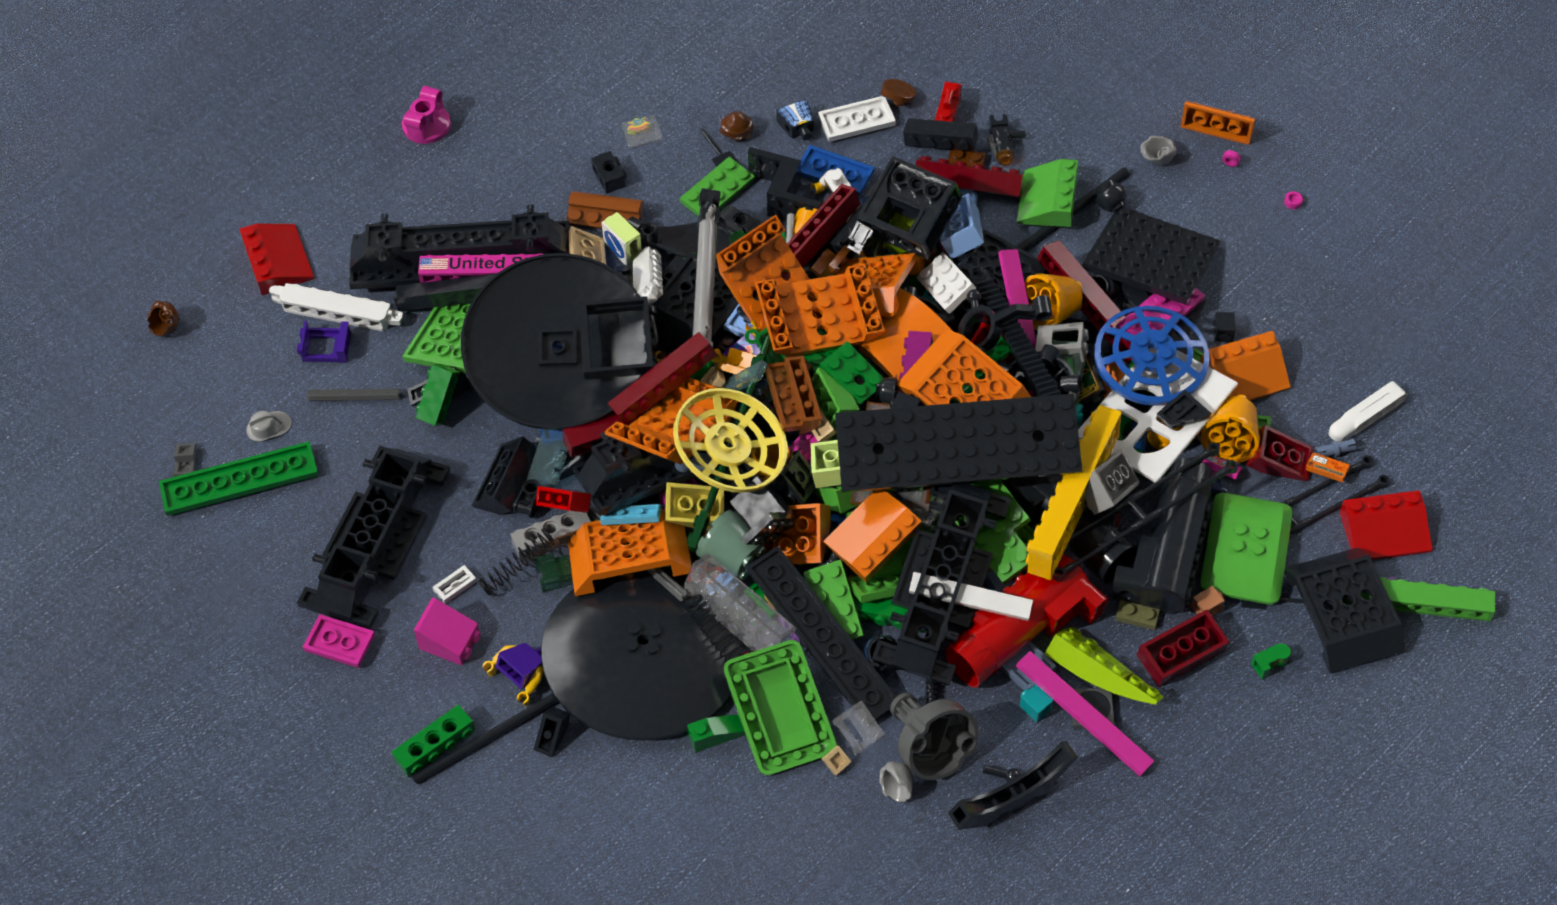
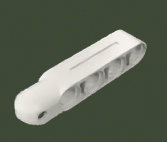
M1391 381L1348 410L1339 420L1334 422L1330 426L1329 436L1337 442L1348 440L1400 405L1407 398L1408 394L1394 381Z

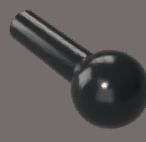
M984 765L982 773L1003 778L1006 782L1021 775L1020 771L1015 768L1006 771Z

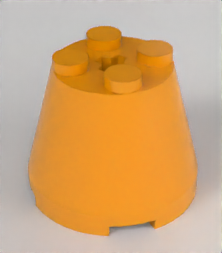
M1035 274L1028 276L1024 282L1029 305L1033 304L1035 297L1041 295L1049 296L1051 301L1052 318L1045 321L1032 320L1035 330H1038V326L1060 324L1082 308V285L1070 277Z
M1241 394L1228 397L1204 425L1201 432V443L1205 450L1208 449L1210 443H1218L1220 445V452L1217 456L1223 459L1234 460L1237 463L1252 458L1260 443L1256 407L1245 395Z

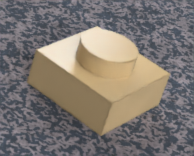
M835 746L822 758L834 775L840 773L851 763V760L839 746Z

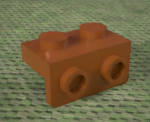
M845 245L835 255L827 248L810 270L819 278L828 277L830 274L834 276L840 269L838 265L842 266L847 261L848 257L846 255L850 249Z

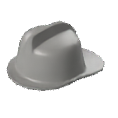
M281 411L256 412L251 417L247 426V435L251 440L257 442L281 436L290 429L292 425L291 418L288 414Z

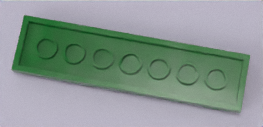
M308 441L160 480L159 486L166 516L319 475L311 444Z

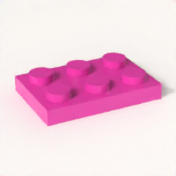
M319 614L303 645V650L359 668L375 637V632Z

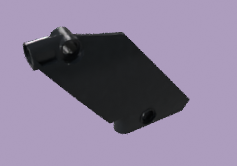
M728 205L719 216L716 254L730 245L729 237L734 231L749 233L761 225L762 222ZM633 216L627 220L640 233V238L646 246H657L682 258H687L690 253L698 252V222L657 227L654 223H645Z

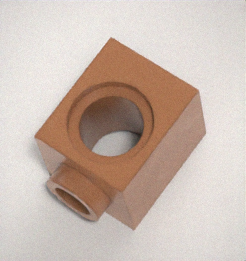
M1211 586L1193 597L1191 608L1196 614L1207 609L1211 616L1222 611L1225 600L1221 592L1216 591Z

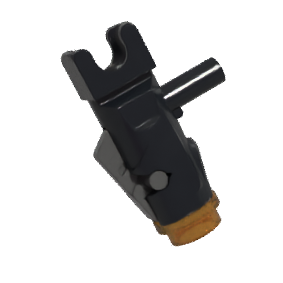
M1003 114L1001 121H996L994 116L990 115L988 126L991 135L987 138V141L997 162L1003 166L1009 165L1014 158L1012 138H1025L1026 133L1025 131L1009 132L1006 114Z

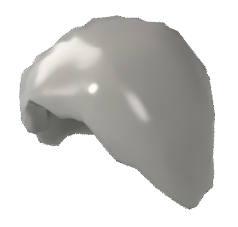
M1150 136L1148 140L1141 144L1140 152L1151 163L1162 166L1168 164L1174 158L1177 149L1174 143L1164 136Z
M888 762L880 769L879 782L882 786V792L886 797L889 796L898 803L906 802L912 796V772L904 763Z

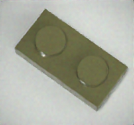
M1120 600L1115 621L1155 630L1159 609Z

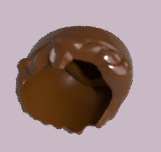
M733 111L722 118L720 133L739 142L742 139L750 138L754 125L747 114Z
M158 300L154 302L147 321L150 323L148 325L150 332L156 336L164 337L176 330L179 323V314L172 303Z

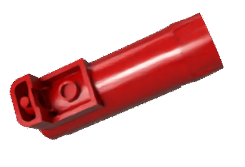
M1062 555L1057 567L1062 568L1074 560L1066 555ZM1079 565L1076 569L1066 574L1061 582L1055 581L1053 576L1051 580L1030 573L1021 574L1015 580L1014 585L1011 587L1007 586L1001 593L1033 600L1029 620L1026 621L978 610L972 617L973 622L970 628L961 633L957 642L954 641L944 650L946 662L956 665L954 674L970 687L977 688L1042 631L1051 638L1077 615L1081 616L1089 625L1093 623L1103 613L1109 599L1088 580L1085 572Z

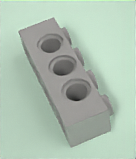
M569 511L561 515H555L551 519L536 522L532 526L518 529L511 533L512 544L518 557L525 561L518 547L530 558L532 556L524 542L538 553L530 537L536 539L535 541L544 549L545 547L536 533H540L550 543L541 531L543 527L548 532H554L550 534L556 541L553 547L543 540L547 547V552L567 545L568 541L583 523L591 521L587 513ZM537 545V547H538V549L540 550V553H541V554L546 553V551H543V550ZM530 549L533 556L536 557L537 555Z

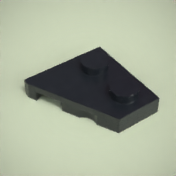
M1186 390L1157 412V418L1170 429L1211 417V412Z

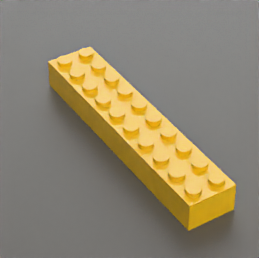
M1099 405L1096 412H1092L1090 425L1085 426L1084 437L1079 439L1083 472L1062 475V482L1059 481L1057 483L1056 494L1051 496L1048 503L1049 509L1048 511L1044 510L1041 517L1042 523L1036 526L1034 539L1030 540L1027 545L1026 551L1029 552L1026 558L1028 573L1051 580L1087 505L1085 495L1091 472L1110 457L1119 438L1121 411Z

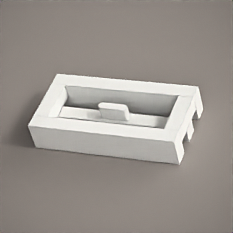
M464 565L432 588L435 594L437 593L438 597L446 604L475 584L477 580ZM466 573L465 576H463V577L460 578L459 580H456V579H458L460 576H462L463 574ZM451 583V585H450L449 587H447L445 590H443V591L441 592V590H442L443 588H445L446 586H448V585Z

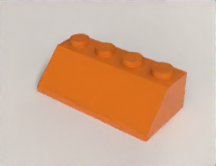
M1185 101L1180 127L1249 145L1257 118L1197 102Z

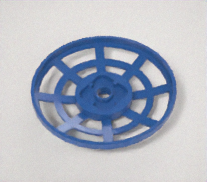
M1139 306L1117 313L1104 324L1096 339L1094 359L1101 378L1114 392L1135 403L1159 406L1167 405L1184 390L1192 394L1199 388L1208 371L1209 350L1203 334L1197 326L1183 315L1158 306ZM1143 312H1159L1172 317L1169 320L1158 317H1145ZM1135 313L1137 319L1126 323L1121 329L1110 327L1115 320L1125 315ZM1178 320L1189 326L1200 340H1190L1187 334L1176 325ZM1148 322H1158L1165 324L1161 331L1150 329ZM1140 323L1142 331L1138 334L1133 335L1125 332L1130 327ZM1172 328L1184 339L1183 341H1173L1168 335ZM1104 334L1115 335L1113 355L1102 358L1101 342ZM1121 338L1131 342L1129 350L1119 352V341ZM1193 347H1203L1204 363L1200 373L1191 367ZM1155 348L1158 352L1151 353L1148 349ZM1187 348L1186 362L1176 357V349ZM1131 357L1137 366L1134 372L1124 364L1122 359ZM1116 362L1120 370L1130 378L1125 387L1111 377L1105 365ZM1172 363L1181 368L1177 373L1169 377L1166 376L1165 369L1169 368ZM1144 370L1157 372L1159 379L1142 377L1141 374ZM1185 373H1188L1195 379L1186 389L1171 394L1169 383L1180 379ZM1137 382L1146 385H1161L1163 396H1146L1135 393L1132 389Z

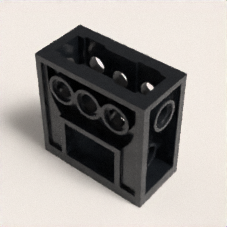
M892 156L858 214L857 220L874 230L873 237L909 253H916L919 257L928 260L963 198L956 182ZM896 212L915 220L908 232L889 224Z

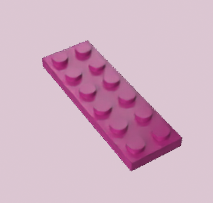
M1196 288L1188 304L1184 305L1153 294L1139 306H1158L1175 311L1185 317L1205 299L1206 295ZM1143 312L1145 317H1158L1166 320L1172 317L1159 312ZM1135 313L1127 315L1115 328L1121 329L1126 323L1137 319ZM1148 322L1150 329L1161 331L1165 324L1158 322ZM1140 323L1130 327L1125 332L1133 335L1138 334L1142 331Z

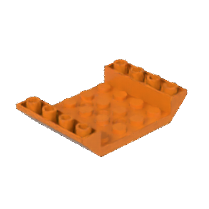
M774 215L716 254L721 277L750 322L752 320L757 321V328L761 330L767 326L760 301L755 300L752 296L753 291L756 290L755 282L774 279L775 285L810 280L781 235L786 230L777 215ZM782 271L788 273L789 278L787 281L781 277ZM809 295V296H807V298H808L810 301H812V302L817 301V297H816V296H814V295ZM819 312L812 313L815 318L822 317Z
M916 253L847 259L836 275L844 274L848 266L865 264L880 316L890 318L895 316L900 307L896 294L908 274L916 275L922 271L925 261Z
M865 264L848 266L845 273L780 285H775L774 279L755 282L772 348L776 353L788 357L838 349L847 341L852 346L864 344L885 332ZM814 295L817 297V301L812 302L807 296ZM819 312L822 317L815 318L812 313ZM824 329L826 330L827 334L820 335L818 334L817 330Z
M948 329L938 337L896 384L905 394L914 395L926 406L950 404L949 401L951 399H957L960 403L1031 397L1018 380L970 340ZM975 372H984L985 378L982 380L977 379ZM970 385L973 392L969 394L964 393L962 387Z
M689 377L629 426L616 422L605 431V435L681 465L684 462L677 451L673 435L676 415L691 396L716 387ZM713 398L699 401L692 405L689 410L698 417L703 412L714 409ZM721 398L722 409L734 411L738 401ZM684 415L679 424L678 435L680 441L689 442L688 436L692 423ZM723 416V417H724V422H728V423H729L730 420H731V417H729V416ZM716 417L706 418L702 423L710 429L713 425L717 424ZM697 428L694 434V442L704 443L706 435ZM683 449L688 458L693 455L691 450Z
M664 509L661 511L659 522L601 525L600 520L583 523L568 541L575 596L594 593L593 580L671 565L673 577L693 573L685 526L666 522V510Z

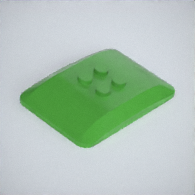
M1230 493L1217 494L1213 503L1200 581L1202 590L1204 591L1213 586L1216 591L1221 592L1225 597L1268 605L1276 604L1280 599L1292 520L1291 507L1284 503Z
M788 640L730 659L725 663L724 674L756 765L763 775H773L821 759L837 746L800 643L795 640Z

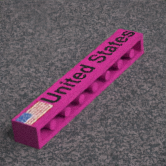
M542 254L420 256L418 275L420 283L494 274L520 260Z

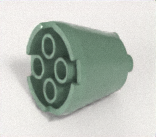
M728 510L711 523L713 527L708 531L706 537L702 536L696 548V555L702 561L744 580L749 575L745 570L746 567L762 557L766 552V548L762 544L745 545L741 538L751 528L739 513Z

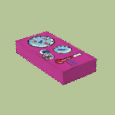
M1210 456L1202 461L1215 472L1225 467L1227 461L1215 456ZM1238 466L1236 473L1227 474L1226 476L1232 479H1237V477L1241 473L1242 467Z

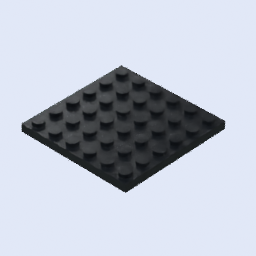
M1119 207L1115 210L1088 253L1082 267L1096 274L1187 305L1219 248L1220 240L1182 228L1179 225L1170 224L1161 219L1147 216L1144 213L1130 210L1127 207Z

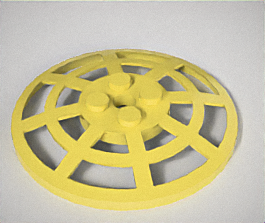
M725 388L707 389L691 396L676 415L673 435L677 451L685 465L697 477L711 486L730 492L746 493L756 491L772 483L785 465L788 445L781 424L769 408L748 394ZM713 398L714 409L705 411L698 417L689 410L695 403ZM721 398L737 400L751 408L745 416L733 410L722 409ZM757 412L770 424L776 435L775 437L765 439L761 430L751 421ZM683 415L692 423L688 436L689 442L679 440L678 430ZM715 416L717 424L713 425L710 429L702 423L706 418ZM723 416L738 419L740 423L735 425L724 422ZM746 426L754 432L758 440H750L744 431ZM696 428L706 435L704 443L694 442ZM724 442H729L732 447L725 446ZM778 444L779 460L777 467L772 469L764 465L767 458V446ZM760 447L761 456L759 462L748 457L752 448ZM683 449L691 450L697 462L704 468L702 472L691 463ZM697 450L706 451L712 458L708 465L700 457ZM746 463L754 469L740 475L737 466ZM718 464L727 466L732 475L716 471L715 468ZM759 471L770 475L766 481L756 486L746 487L743 482L744 479L754 476ZM713 474L722 479L734 480L737 487L722 484L709 478V476Z

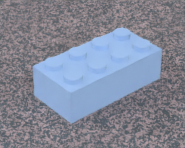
M969 193L962 196V201L940 238L941 244L951 259L961 257L965 252L977 249L984 243L979 209Z

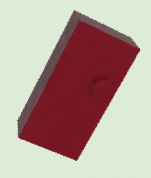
M1206 609L1140 645L1136 655L1157 687H1160L1224 652L1230 642Z

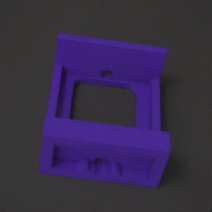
M304 321L303 328H300L301 342L297 344V353L300 354L302 362L347 363L351 338L349 322L341 321L340 328H309L308 322ZM334 338L332 354H308L310 339Z

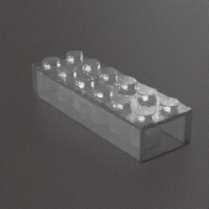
M709 553L693 563L683 586L688 592V596L692 598L697 594H702L703 599L699 605L707 601V604L702 608L705 610L712 608L709 614H716L715 619L717 621L721 620V624L726 626L731 633L752 651L792 639L797 628Z

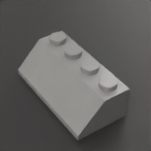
M1122 449L1115 452L1091 472L1085 499L1088 508L1092 510L1094 515L1116 505L1140 484Z

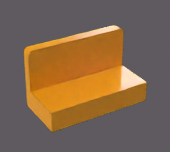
M730 348L727 361H719L717 369L750 379L753 373L751 361L757 355Z

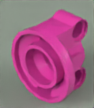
M429 86L422 87L420 97L411 104L410 109L402 120L403 133L408 139L421 144L434 143L442 139L449 132L451 126L450 116L443 106V93L441 90Z

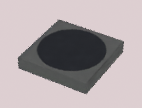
M1102 688L1074 689L1114 725L1112 692ZM1072 717L1073 729H1086Z

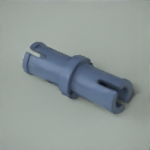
M1353 438L1338 443L1333 441L1329 445L1315 447V452H1322L1318 454L1326 457L1332 455L1339 456L1340 453L1355 451L1356 445L1348 446L1355 444Z

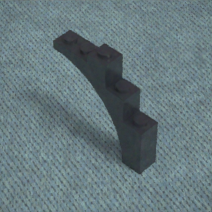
M1062 741L1054 750L1026 772L989 792L959 800L948 814L958 830L991 826L1002 813L1019 811L1030 798L1046 796L1058 784L1056 780L1075 762L1078 756L1067 741Z

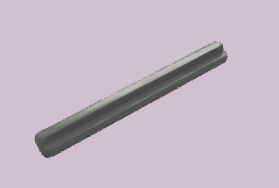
M400 389L307 390V399L309 401L400 399Z

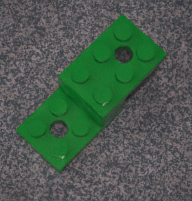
M823 329L817 330L820 335L827 334ZM848 341L838 349L800 355L804 356V359L813 366V374L817 368H822L853 396L858 407L876 393V385L881 383L883 379ZM860 377L864 380V384L859 385L854 379Z

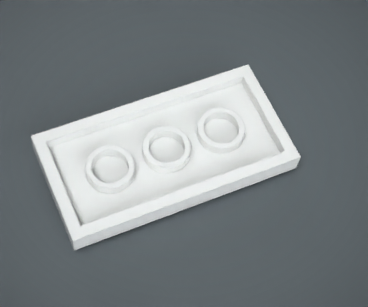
M883 96L818 112V118L828 142L896 125V120L889 104Z
M944 252L935 257L933 262L916 277L949 314L966 299L968 291L976 289L974 284Z

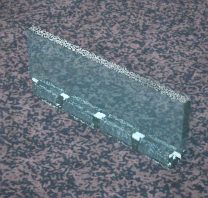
M543 429L527 480L535 479L543 487H549V485L557 486L561 473L554 470L555 468L563 469L567 455L560 453L561 450L568 452L563 442V430Z

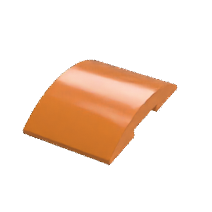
M901 288L896 293L900 307L895 316L890 318L881 317L885 332L864 344L855 346L866 358H870L889 377H896L897 374L898 381L900 372L903 373L904 371L902 355H906L904 339L908 337L909 331L932 332L934 343L946 329L951 330L927 305Z

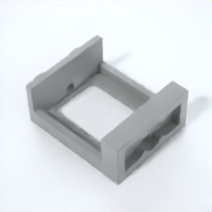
M1083 322L1038 326L1036 353H1040L1045 344H1050L1059 350V355L1079 353L1081 362H1084V356L1088 354L1086 342L1089 341L1088 329L1085 330ZM1079 331L1076 343L1052 344L1054 332Z

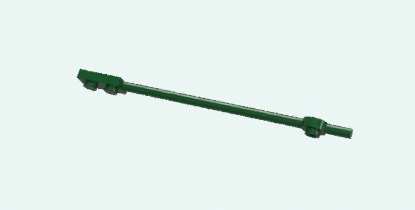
M768 336L764 339L760 353L756 357L754 356L751 361L753 373L745 394L753 396L759 376L764 371L767 354L771 345V340ZM741 403L738 413L745 416L749 406ZM736 419L734 424L738 425L740 420ZM727 442L726 446L731 448L732 445ZM719 464L717 471L725 474L727 466ZM715 476L714 480L721 483L722 478ZM711 487L704 509L694 519V531L689 534L687 539L690 552L696 553L698 542L706 533L711 519L710 513L719 488Z

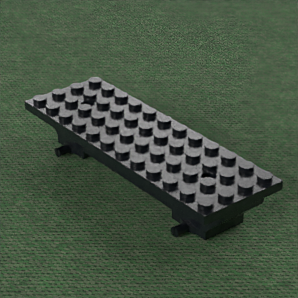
M530 204L527 205L526 213L513 214L512 220L403 227L402 222H389V215L385 214L384 218V214H382L381 222L366 224L364 233L353 235L350 254L349 286L351 290L396 287L420 283L418 275L420 256L570 254L569 221H554L550 219L548 212H534L533 204H531V209Z
M740 376V381L743 384L732 390L745 393L750 379ZM763 376L759 378L752 397L769 408L778 419L767 377ZM737 402L734 411L739 412L742 402ZM757 412L751 421L757 425L764 437H775L776 435L770 424ZM731 417L729 423L734 424L736 419ZM746 426L744 431L750 440H758L754 432ZM799 430L784 432L786 440L800 434ZM605 431L600 434L603 441L591 447L592 454L589 459L572 467L573 474L586 493L591 494L590 499L602 516L666 490L667 482L681 484L697 477L691 470L680 472L676 470L675 462L607 436Z
M1074 394L835 413L842 493L1079 474L1083 472Z

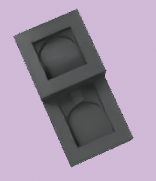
M196 443L176 444L174 477L195 471Z

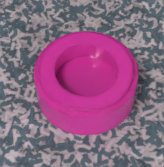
M1231 150L1225 151L1222 157V161L1230 167L1238 166L1241 160V156Z
M1292 191L1285 195L1284 204L1289 209H1298L1302 206L1303 197L1300 193Z

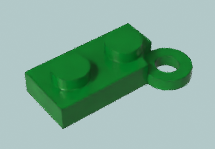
M767 327L759 332L755 329H748L744 338L750 344L756 343L759 350H761L766 336L769 337ZM750 333H755L756 338L754 340L749 339ZM771 344L766 363L784 362L786 356L774 352Z

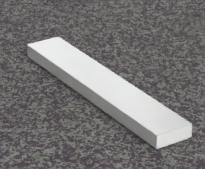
M913 572L909 593H915L921 573ZM925 575L922 583L930 587L931 584L939 582L944 585L945 592L950 594L954 593L957 582L950 580L940 581L936 577ZM961 583L955 604L1028 621L1033 600ZM934 586L931 592L935 596H940L943 590L939 586ZM921 588L919 595L930 598L929 590ZM944 595L941 601L951 602L952 598Z

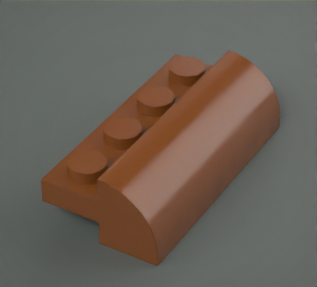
M572 191L568 200L569 208L566 221H569V224L572 226L602 229V222L616 212L626 221L632 216L640 220L644 201Z
M804 356L786 357L784 362L765 364V374L782 431L799 430L800 434H804L816 429L821 424L822 417Z

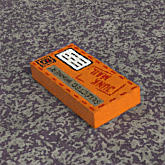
M1314 452L1306 465V471L1342 483L1350 468V464Z

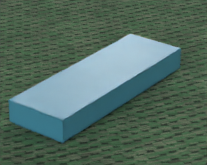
M661 504L625 506L606 515H601L600 522L601 525L659 522L662 511Z

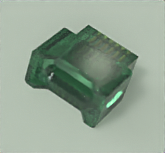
M553 553L541 555V557H534L536 570L542 574L540 579L542 593L562 588L561 583L573 580L568 554L554 557Z

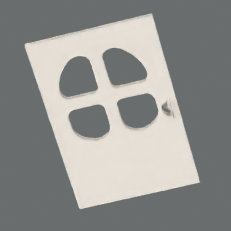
M1155 348L1148 349L1151 353L1158 352ZM1176 350V357L1186 362L1187 355ZM1192 359L1191 367L1200 373L1203 364ZM1172 363L1169 368L1165 369L1166 376L1169 377L1177 373L1181 368ZM1134 364L1130 370L1134 372L1137 366ZM1208 367L1202 384L1191 395L1211 412L1212 417L1237 387L1238 382ZM1144 370L1141 374L1142 377L1159 379L1157 372ZM1185 373L1180 379L1169 383L1171 394L1186 389L1195 379L1188 373ZM1125 375L1119 384L1125 387L1130 378ZM1137 382L1132 389L1133 392L1136 390H1147L1156 396H1163L1161 385H1146ZM1113 390L1100 404L1121 411L1123 415L1138 423L1125 440H1117L1110 457L1122 449L1132 469L1154 483L1162 478L1209 421V419L1187 424L1181 430L1175 431L1156 420L1157 412L1166 405L1153 406L1149 412L1142 413L1126 404L1125 398ZM1090 417L1078 430L1079 439H1083L1084 428L1086 425H1090ZM1148 430H1152L1170 441L1168 446L1152 453H1139L1133 448Z

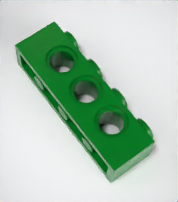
M458 704L391 751L393 759L409 778L427 764L435 762L444 752L452 750L462 739L470 737L475 731L474 723ZM450 729H456L453 732H447ZM433 741H439L436 744H431V742ZM418 752H421V753H422V754L419 755V756H414V754H416V753H418Z

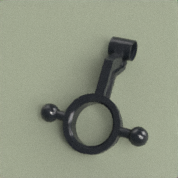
M972 289L966 295L972 309L962 318L958 333L971 341L973 327L979 319L988 315L991 321L989 334L981 343L976 345L986 354L999 341L1002 328L1018 319L1045 321L1052 318L1050 297L1046 295L1037 296L1033 299L1032 305L1014 304L995 314L989 307L979 306L981 293L976 289Z

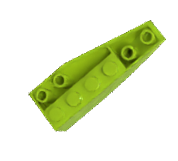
M1068 627L1055 634L1045 652L1046 656L1078 677L1114 694L1155 705L1164 698L1157 689L1148 685L1107 651L1098 646L1095 640L1087 639L1081 635V631L1074 627Z

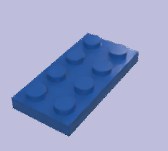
M809 145L801 159V177L819 182L820 178L827 171L839 168L851 187L856 188L858 197L861 196L874 173V167L812 145Z

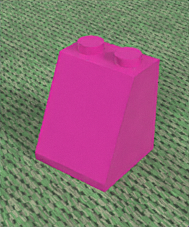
M433 597L414 628L420 650L459 665H463L465 659H469L474 643H477L481 636L478 623Z

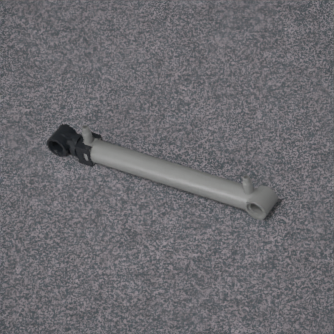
M702 188L699 197V206L701 207L697 225L699 235L693 336L700 332L713 347L711 339L717 226L720 216L718 207L721 192Z

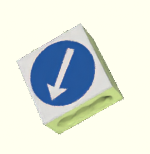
M616 212L602 222L605 246L625 265H630L642 250L640 233Z

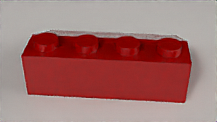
M256 223L239 229L261 295L269 294V288L274 285L285 287L286 283L301 284L314 280L295 224Z
M1420 490L1343 500L1339 513L1351 549L1360 548L1370 555L1371 560L1432 552L1426 508Z

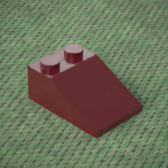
M1267 425L1259 428L1260 443L1255 451V455L1247 460V466L1264 474L1307 481L1309 471H1306V465L1312 455L1313 447Z

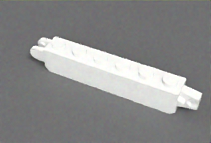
M646 246L633 260V287L640 297L647 296L648 303H654L663 295L662 262L660 253L656 249L652 250L649 246Z
M286 283L285 287L274 285L269 288L272 301L282 304L284 311L288 313L338 323L347 321L349 325L378 331L386 330L388 325H401L404 319L403 312L391 309V305L384 301L379 302L368 298L354 297L349 294L344 295L333 291H323L313 287H303L298 284Z

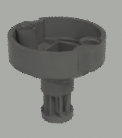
M908 692L901 693L893 700L890 708L891 714L905 724L898 743L899 755L901 760L918 777L925 780L945 778L957 771L962 766L964 758L973 753L978 740V725L975 718L958 702L950 699H940L921 706L917 699Z

